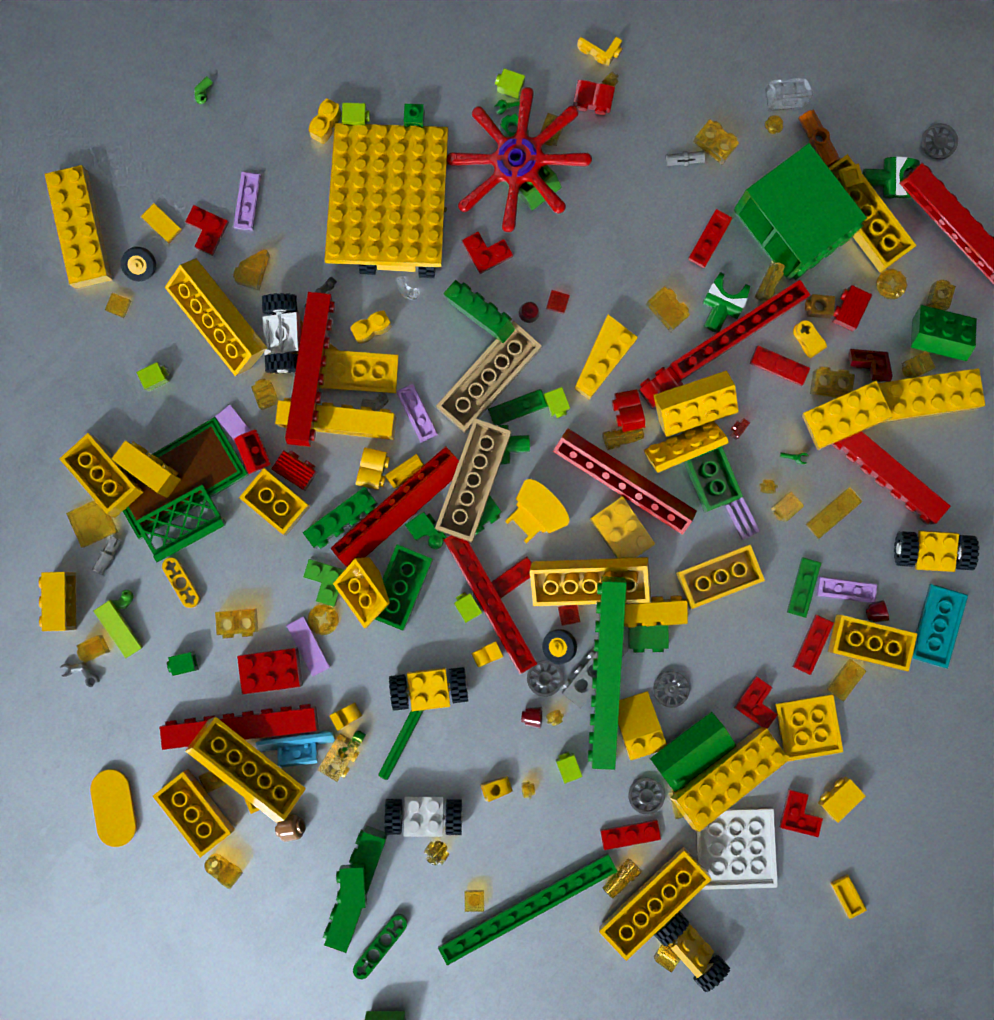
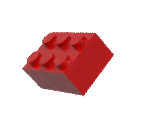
M298 647L237 656L242 695L303 686Z

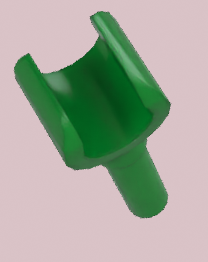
M501 99L494 106L501 108L496 113L501 115L507 108L519 106L520 101L506 102Z
M780 453V457L795 460L799 465L807 463L801 461V456H809L807 453H799L797 455Z
M359 730L356 731L351 740L341 750L345 753L355 741L361 744L366 734Z

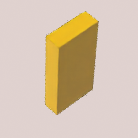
M154 203L141 215L168 243L182 231Z
M415 454L385 476L393 488L396 489L422 468L424 464L419 456Z
M848 874L830 883L849 919L867 911Z

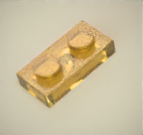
M780 262L770 264L756 292V299L760 301L769 300L774 295V288L783 277L785 265Z
M849 659L826 690L844 702L866 673V670L852 659Z

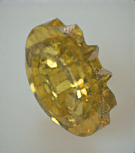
M889 269L879 275L876 286L878 292L884 298L897 299L905 293L908 284L906 277L901 271ZM892 278L894 279L895 283L899 284L894 286L893 290L891 288V285H888L887 283L890 282Z
M322 604L310 611L307 622L314 633L328 635L336 629L339 619L334 608ZM326 613V620H328L330 624L323 623L320 626V620H318L316 616L322 617Z

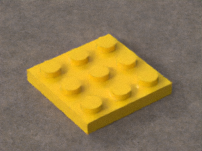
M833 694L775 703L782 748L789 761L843 752Z

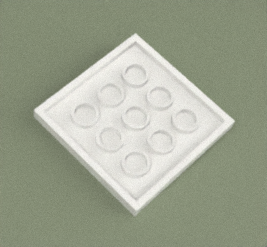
M773 808L727 809L700 832L696 831L697 861L711 875L712 879L702 890L778 887Z

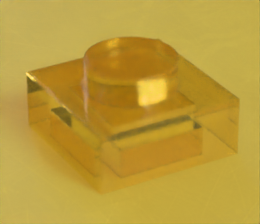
M112 293L105 311L124 318L131 300Z
M465 890V912H484V890Z

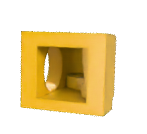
M496 641L471 653L477 667L503 657Z
M354 702L329 716L338 731L363 715Z
M508 776L480 784L485 801L488 802L513 791Z

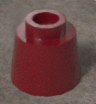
M526 302L519 308V317L526 323H532L539 317V308L534 302Z
M884 600L871 604L869 609H866L868 620L873 622L889 621V614Z
M542 707L526 708V711H522L521 722L525 723V726L541 729Z

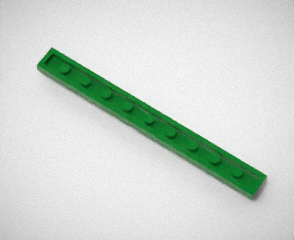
M607 853L438 946V950L446 965H449L617 873L618 870Z

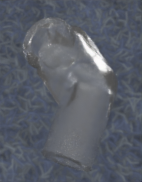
M405 277L395 279L402 297L409 300L418 298L420 295L419 289L407 286Z
M380 393L373 401L363 398L361 406L371 407L372 410L379 411L388 404V395Z

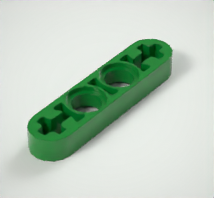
M395 914L356 961L353 967V974L357 979H366L405 931L408 921L404 915ZM401 919L403 927L398 926L395 932H393L394 920L399 921ZM383 934L391 936L392 941L389 944H384L381 941ZM370 950H378L380 956L377 959L370 958ZM367 960L369 964L365 968L366 973H358L359 968L357 966L362 967Z

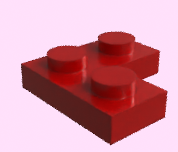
M193 205L185 222L202 230L194 247L213 256L229 222Z
M478 231L462 240L479 274L513 257L505 239L487 248Z
M755 676L734 708L759 726L767 729L778 715L762 704L773 687Z
M788 789L779 827L819 838L823 818L805 813L809 795Z

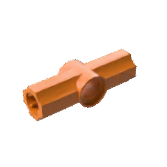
M814 109L801 115L798 119L809 138V143L828 167L832 166L840 160V157L830 140L829 131L822 126ZM815 136H821L823 142L817 141Z

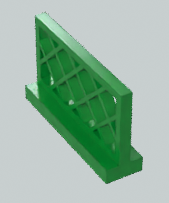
M203 484L134 521L153 553L156 563L226 525L224 518L221 517ZM200 490L205 496L203 504L192 501L194 493ZM179 501L189 503L186 513L175 510ZM191 504L202 507L199 517L188 514ZM204 508L212 509L216 517L210 520L202 518ZM161 511L172 512L169 522L158 520ZM174 513L185 516L182 526L172 524ZM187 517L198 520L196 528L190 529L185 527ZM146 519L154 521L152 532L144 530L141 522ZM157 522L168 525L166 535L154 533ZM170 526L181 529L179 537L172 538L168 536ZM153 536L164 538L161 547L155 549L152 544Z

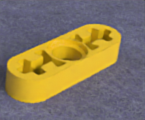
M176 558L165 559L162 563V569L182 604L187 608L198 606L201 600L200 595L181 562ZM169 562L176 563L174 569L176 572L181 571V574L172 578V575H175V573L171 569L168 570ZM180 577L186 579V586L184 588H179L176 585V581ZM189 587L191 588V590L188 591L189 595L195 596V599L193 600L194 604H192L191 602L187 603L186 600H188L189 598L186 593L182 595L181 593L182 591L188 590Z

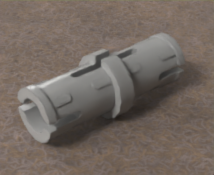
M704 150L666 154L667 167L705 163Z
M110 536L103 551H100V557L92 570L104 575L110 561L114 560V554L122 541Z

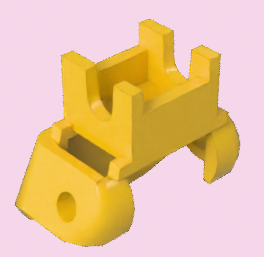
M532 479L524 481L516 497L518 509L505 520L507 524L514 520L528 535L524 540L526 544L539 531L542 533L547 531L550 534L567 526L570 521L566 509L554 494L544 485Z

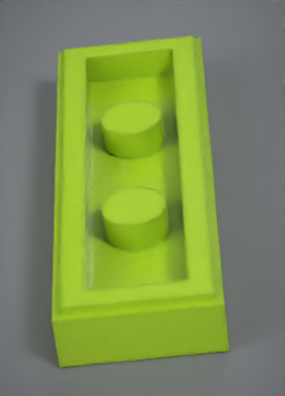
M111 599L93 610L125 658L143 648Z

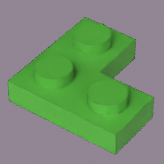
M309 559L303 577L321 583L316 602L335 607L339 592L333 583L344 572V569Z

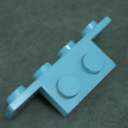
M320 731L319 734L303 733L296 737L265 738L256 742V747L260 752L277 750L278 766L283 768L318 763L317 745L334 743L336 741L333 732Z

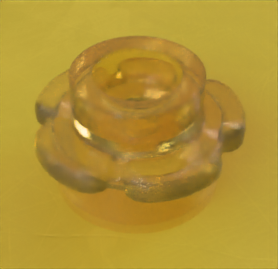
M612 71L604 78L602 83L615 86L619 82L617 80L619 75Z
M770 116L765 122V128L768 129L770 134L779 133L783 129V120L779 116Z
M763 480V483L759 485L760 492L774 494L778 485H775L773 480Z
M560 710L552 711L546 715L547 724L556 726L562 723L564 714H561Z
M527 780V782L521 784L523 798H529L530 800L531 796L535 795L534 783L530 784V781Z

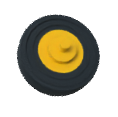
M132 247L123 254L121 269L129 279L137 282L145 281L154 274L156 260L148 249Z
M553 630L543 640V653L552 663H567L573 659L577 652L576 639L567 630Z

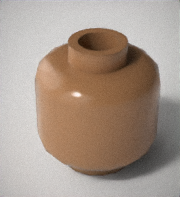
M296 814L289 815L284 821L277 822L275 833L284 842L298 840L305 832V822Z

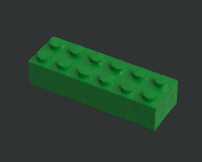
M370 826L360 830L355 842L358 848H354L349 860L351 864H365L367 894L388 836L385 835L384 831ZM335 903L329 917L332 923H328L323 934V938L326 939L324 946L347 953L362 908L341 909V903Z

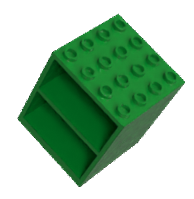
M810 143L746 189L734 208L735 213L787 281H790L792 278L796 281L809 268L812 269L824 257H828L839 246L841 247L847 243L864 226L863 222L867 219Z

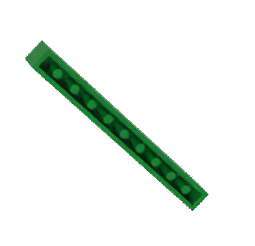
M601 576V582H597V594H600V602L596 601V613H599V621L595 620V632H598V639H594V651H597V658H593V670H596V677H592V688L595 689V695H591V707H594V714H590V725H593V732H589V744H592V750H588V762H591L592 769L615 770L626 579L625 577Z

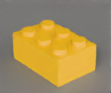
M125 440L111 458L148 487L166 498L170 496L181 481L177 477V471L164 464L163 461L134 441L129 443Z
M265 468L262 469L239 497L281 534L286 536L311 507Z
M623 496L590 518V521L616 558H636L655 545V542Z
M41 572L38 583L39 588H41L39 607L41 608L42 616L39 617V626L42 627V631L77 630L76 572Z

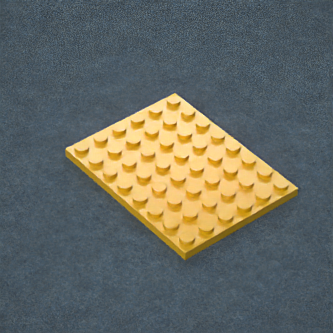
M335 123L325 263L418 267L442 266L448 127L424 126V128H421L419 126L405 127L404 125L366 124L364 126Z

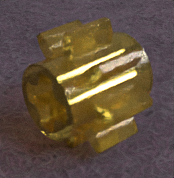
M431 841L424 851L427 854L426 860L432 865H438L439 863L443 865L449 856V853L446 852L448 849L446 844L441 841H435V843Z

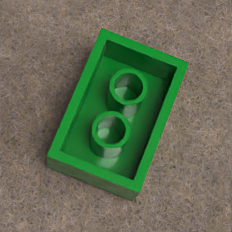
M920 305L912 319L911 348L967 361L976 347L977 318Z
M722 446L683 462L704 513L743 497Z

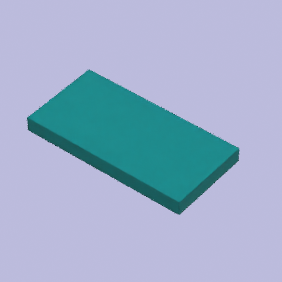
M929 584L916 631L917 638L912 659L948 669L968 599L967 594Z

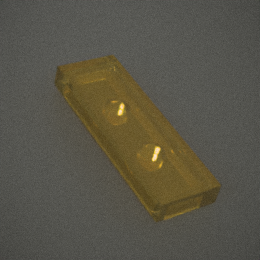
M849 487L805 525L817 539H820L861 504L862 500Z

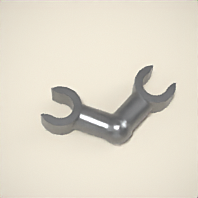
M330 277L315 292L326 293L328 290L331 291L337 281Z
M85 662L74 665L63 664L60 666V668H68V673L62 675L63 677L81 671L86 678L85 683L88 687H93L90 683V678L100 682L99 677L92 674Z

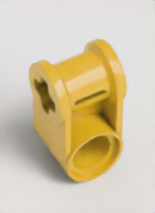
M804 320L794 326L793 334L809 358L814 357L827 348L825 340L810 321ZM805 327L807 330L801 333L800 330Z

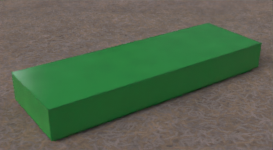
M539 389L488 409L493 425H502L547 408L548 405L542 390Z
M804 557L801 558L787 613L807 618L822 562Z

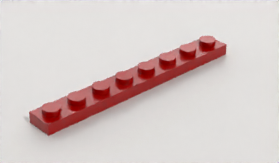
M452 535L445 538L444 542L519 674L537 665L469 542Z

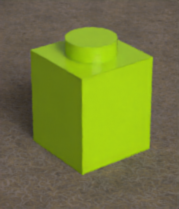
M504 68L502 74L498 73L495 81L497 92L519 99L525 83V76Z
M342 103L343 125L366 126V122H370V110H367L365 103Z
M158 362L136 372L144 389L148 392L169 382L167 368Z
M560 387L544 393L551 417L561 418L566 416L570 406L563 388Z
M464 592L456 597L457 601L454 604L465 623L482 614L471 593L467 595Z
M568 751L558 755L559 758L556 759V763L564 784L583 777L574 753L570 754Z

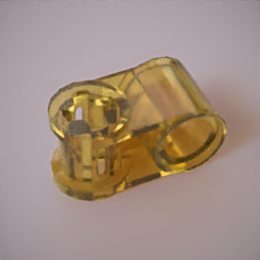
M216 853L210 855L204 864L205 871L228 889L233 887L243 873L238 866ZM216 860L218 862L217 866L212 867V862Z

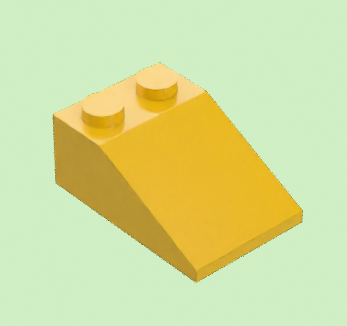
M370 557L355 558L333 583L364 628H367L390 603L381 573Z
M648 691L619 700L618 726L630 760L659 752L667 746Z

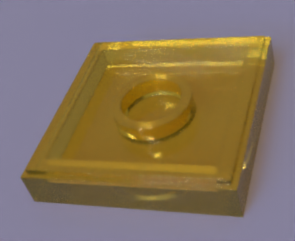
M95 500L66 513L81 548H85L118 533L112 517L107 515Z

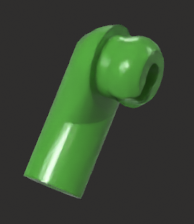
M207 76L194 88L195 100L198 104H204L207 101V89L213 84Z
M124 590L118 600L111 601L118 610L126 609L133 601V593L130 590Z

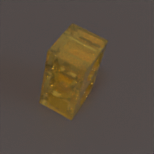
M711 119L708 120L693 141L721 165L726 162L739 144L736 136L724 131L720 123L717 121L713 122ZM712 132L714 138H708L705 133ZM720 144H727L729 149L723 150Z
M819 367V369L813 371L810 394L835 398L853 391L855 374H850L849 370L839 369L836 372L830 371L831 368ZM820 376L827 379V385H822L819 382ZM839 379H842V380L845 381V383H846V387H845V388H841V387L838 385V380H839Z
M257 609L215 612L217 635H222V639L234 638V634L239 633L242 634V637L253 636V632H258ZM244 618H249L251 621V626L248 629L242 625ZM226 619L232 623V627L229 630L223 627V622Z
M340 733L319 766L318 771L336 782L341 777L345 778L350 770L347 767L350 761L354 762L360 753L357 751L360 745ZM341 747H346L349 750V754L343 753ZM332 763L338 764L340 770H335L332 767Z

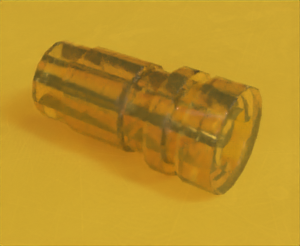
M622 428L617 431L613 429L611 432L606 431L602 434L608 451L614 449V447L619 448L620 445L644 439L642 428L623 432Z
M629 858L624 862V866L621 865L619 867L620 870L602 887L611 898L620 893L630 881L633 882L635 876L638 877L642 873L640 868Z

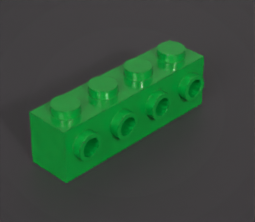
M455 280L443 293L449 303L501 343H504L516 330L511 323L512 318L505 312L502 314L498 312V308L492 302L486 303L484 301L485 298L480 293L476 292L474 294L465 282L461 284Z
M363 487L302 533L313 548L317 549L319 547L322 549L330 543L328 541L330 538L340 536L345 532V527L349 524L353 526L361 520L359 517L364 513L368 515L376 508L375 505L378 503L369 490Z

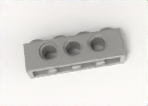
M624 643L622 649V657L630 649ZM594 649L587 655L588 661L584 666L580 664L576 668L574 678L572 680L568 679L561 687L564 689L562 694L579 708L585 704L595 691L592 688V677H596V674L592 675L589 673V667L593 664V658H597V651H594ZM585 679L587 681L586 688L578 689L576 686L577 681Z

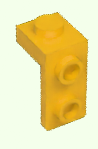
M582 37L578 39L577 43L582 53L590 54L595 57L597 62L608 66L614 57L616 59L619 57L623 50L621 48L622 40L618 37H615L606 52Z

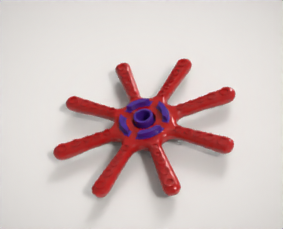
M525 87L521 90L517 132L512 137H505L482 107L478 106L472 110V117L497 142L498 148L494 153L452 152L447 155V164L451 166L487 164L494 166L493 175L459 202L458 208L462 212L471 210L498 183L507 182L509 184L502 223L503 231L508 233L515 229L519 188L525 182H531L555 213L561 214L565 211L566 204L539 176L541 167L545 165L586 167L592 162V156L589 153L544 154L542 152L544 143L578 116V109L575 106H569L538 136H528L527 129L534 97V91L530 87Z

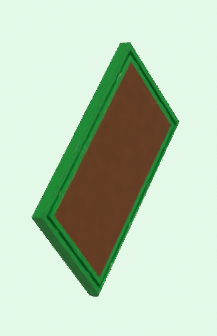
M216 417L211 418L152 453V455L163 461L164 464L177 471V477L181 479L168 498L158 494L125 470L142 489L143 493L123 513L137 538L141 540L143 536L134 521L202 484L209 496L213 497L249 475ZM201 490L194 493L192 501L197 503L204 502L205 496ZM179 501L175 510L186 513L189 503ZM191 504L190 510L198 505ZM161 511L158 520L169 522L172 512ZM174 513L172 521L181 515ZM146 519L141 522L144 530L152 532L154 521ZM157 522L155 531L163 527L165 524Z

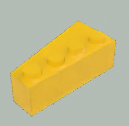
M607 314L574 388L588 400L592 398L638 338L609 314Z
M680 595L670 596V599H663V596H652L649 603H625L624 626L631 628L638 626L637 623H641L642 626H655L657 623H661V625L688 624L687 600L682 599Z

